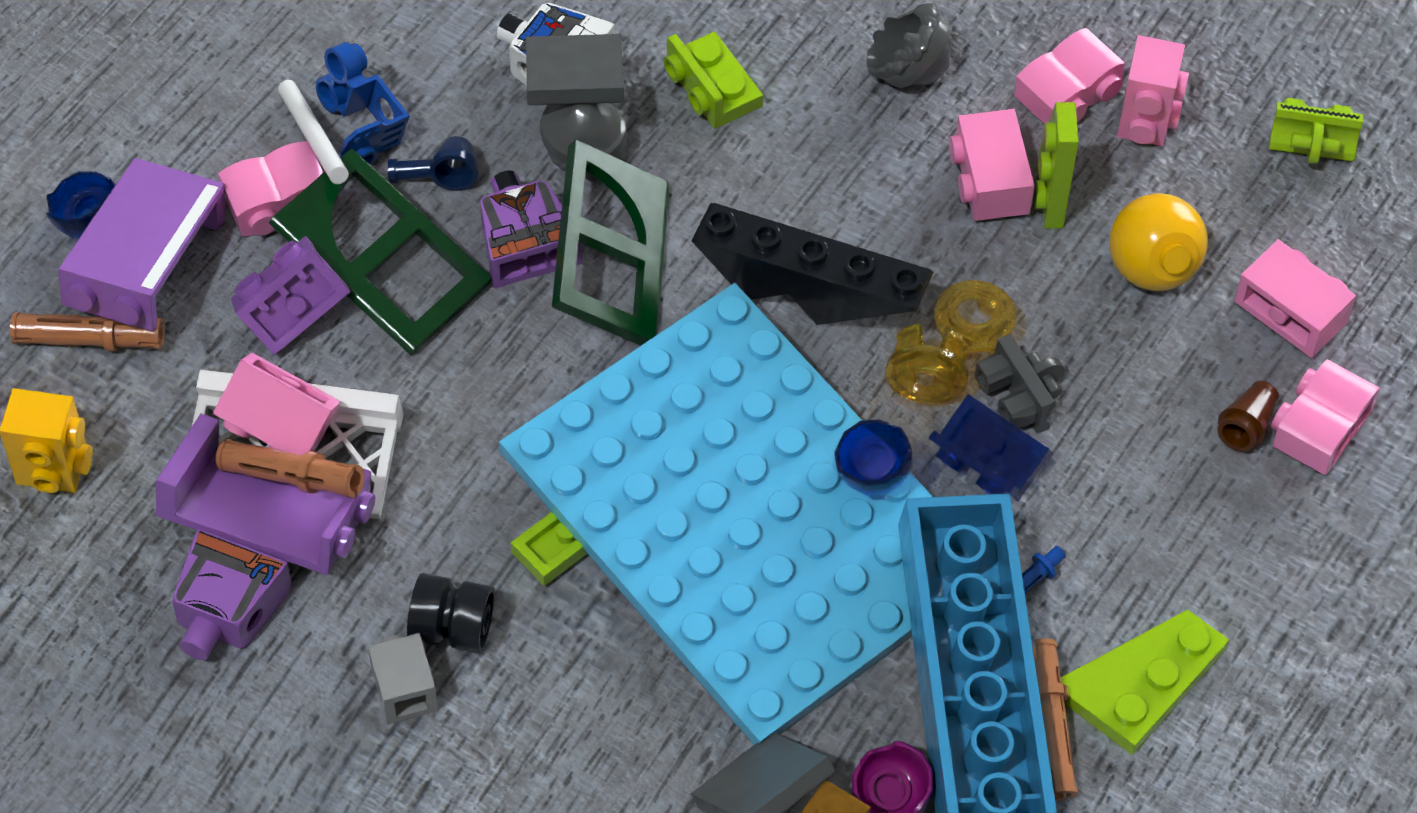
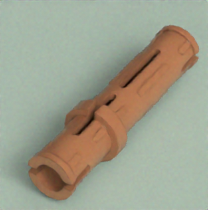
M14 312L10 322L12 344L104 347L105 351L117 352L119 347L161 350L164 344L165 327L161 317H157V326L153 332L101 316L45 315Z
M233 439L222 441L216 452V465L221 471L296 485L300 491L314 494L320 490L355 498V495L358 496L364 485L365 475L360 465L326 460L323 454L310 451L300 455L269 447L246 444Z
M1046 638L1034 640L1036 648L1033 646L1055 801L1067 800L1065 793H1068V797L1071 799L1078 796L1064 703L1069 697L1068 687L1063 685L1061 681L1057 641Z

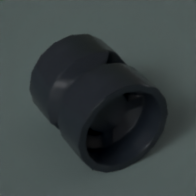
M421 573L416 580L410 601L407 636L420 633L422 642L434 645L439 644L446 638L449 639L452 648L481 653L486 645L492 622L495 601L494 586L464 581L457 588L453 586L450 578Z

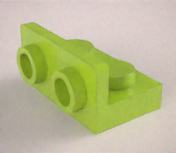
M715 31L685 45L677 34L667 37V56L664 57L663 63L668 76L674 83L680 82L687 92L689 102L695 113L699 116L704 115L714 129L763 107V94Z

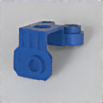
M343 42L325 51L324 59L329 74L316 80V92L323 107L331 113L339 111L343 117H346L365 108H368L377 121L354 130L344 140L339 156L341 158L352 148L371 165L379 153L401 143L410 115L378 74L367 79L362 75V71L367 68V57L361 46L356 43ZM381 97L391 106L394 116L391 120H388L382 112L380 105Z

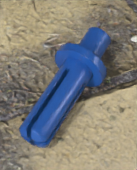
M1055 546L1045 556L1040 553H1035L1032 556L1033 564L1022 573L1025 594L1045 577L1052 580L1057 576L1054 567L1066 558V554L1059 546Z

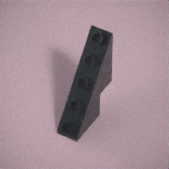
M717 203L709 205L691 240L731 285L736 283L751 300L789 294L816 325L916 311L934 273L931 269Z

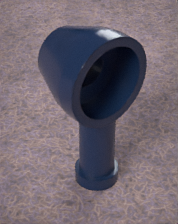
M459 136L447 138L436 151L433 159L388 160V178L390 183H399V180L432 178L441 188L450 191H462L472 187L478 178V160L472 144L467 139Z

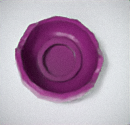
M894 741L889 745L869 750L860 759V763L852 774V796L871 807L870 813H923L933 797V769L922 751L905 742Z

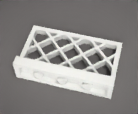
M200 369L196 385L199 395L192 425L200 413L208 416L209 411L215 410L233 375L232 373ZM310 384L341 401L329 424V428L337 438L318 450L317 453L323 454L327 458L344 446L357 465L371 471V483L374 485L373 494H375L376 499L370 518L381 519L397 432L401 431L404 415L399 395ZM339 428H346L349 430L343 433ZM228 431L219 437L218 447L222 441H226V439L235 440L240 436ZM365 431L384 433L381 449L365 460L362 459L350 443V441ZM251 435L249 440L252 444L263 447L260 441ZM378 463L377 473L375 476V474L372 472L370 468H372L374 465Z

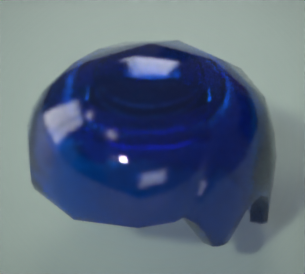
M78 171L61 180L53 193L47 194L48 212H46V216L58 231L72 239H79L116 184L110 177H106L99 172Z
M880 419L859 421L844 431L834 451L836 468L842 480L848 487L866 496L886 495L900 487L908 477L913 461L912 448L904 430L899 426L891 425L889 422Z

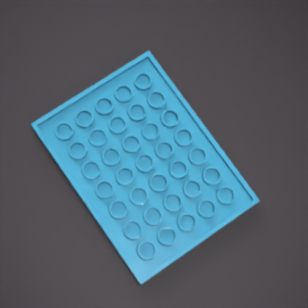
M733 283L499 441V452L548 509L570 531L575 540L581 543L588 555L754 745L762 743L774 733L781 734L912 637L898 523L906 498L933 496L736 283Z

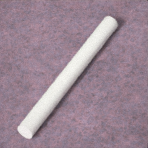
M292 80L281 82L278 92L329 179L334 184L345 182L349 175L348 170L297 85Z

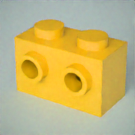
M17 388L12 389L0 427V436L16 485L31 486L45 493H55L58 491L76 493L81 474L87 475L90 470L93 450L92 446L86 443L84 436L85 420L79 417L73 396Z

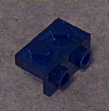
M969 394L965 397L942 432L939 434L934 430L928 438L939 448L934 456L958 473L966 466L979 475L975 484L989 495L1010 494V497L1017 502L1053 453L1048 447Z

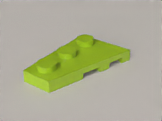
M1056 102L1049 122L1044 123L1043 139L1038 150L1039 180H1035L1034 208L1043 209L1044 228H1063L1079 143L1075 102Z
M1187 609L1061 677L1063 685L1068 687L1069 694L1068 699L1064 703L1133 755L1227 650L1229 639Z

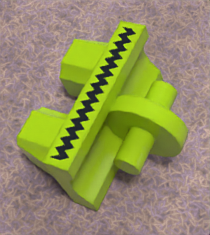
M1286 98L1283 103L1277 102L1269 139V149L1306 154L1307 163L1318 164L1319 157L1354 162L1358 138L1363 125V114L1353 113L1352 108L1349 106L1334 104L1330 108L1323 109L1310 107L1301 99Z

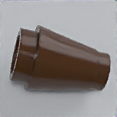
M1266 381L1254 382L1251 387L1221 412L1218 418L1219 426L1217 431L1221 441L1229 448L1244 452L1259 446L1263 442L1279 399V393L1272 384Z

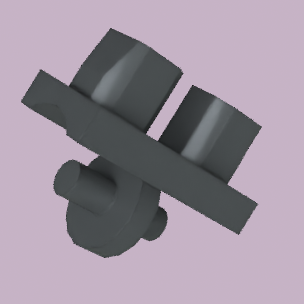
M1008 334L997 339L994 354L976 363L975 379L983 392L987 394L1005 386L1008 388L1011 395L1000 399L997 408L999 416L1008 431L1031 424L1038 434L1050 429L1051 423L1047 416L1055 405L1054 398L1062 393L1057 382L1063 376L1065 370L1057 358L1042 360L1037 352H1032L1025 357L1012 335Z

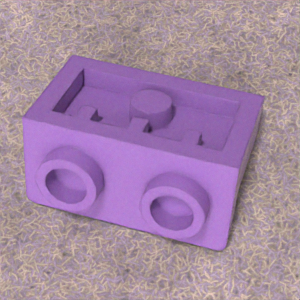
M307 236L297 243L290 241L283 245L273 256V263L259 275L254 272L246 276L236 286L234 290L235 295L231 298L235 313L274 355L350 293L346 283L319 255Z

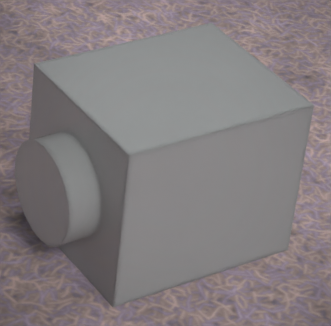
M420 633L409 636L392 635L384 638L378 644L368 646L371 669L387 725L438 711L436 688Z

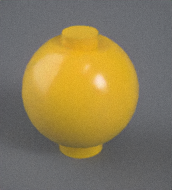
M1154 193L1131 201L1119 212L1110 231L1109 248L1115 267L1127 281L1145 290L1167 291L1185 284L1199 271L1206 257L1208 237L1205 224L1193 206L1179 197L1164 193Z

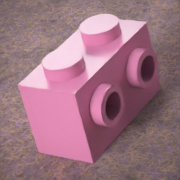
M1138 35L1117 138L1132 140L1139 144L1164 146L1167 128L1177 130L1183 103L1181 101L1184 100L1189 72L1180 71L1185 44Z
M1015 109L959 115L956 135L949 136V153L952 164H960L962 172L958 176L960 199L962 203L969 202L973 221L1030 214L1035 185Z
M1277 239L1241 274L1234 302L1310 358H1313L1348 323L1357 295L1351 292L1341 280L1330 277L1312 264L1302 252L1291 249Z
M250 353L240 360L213 414L224 420L223 426L227 430L240 437L250 438L252 435L269 444V448L304 455L306 452H315L341 401L260 356Z

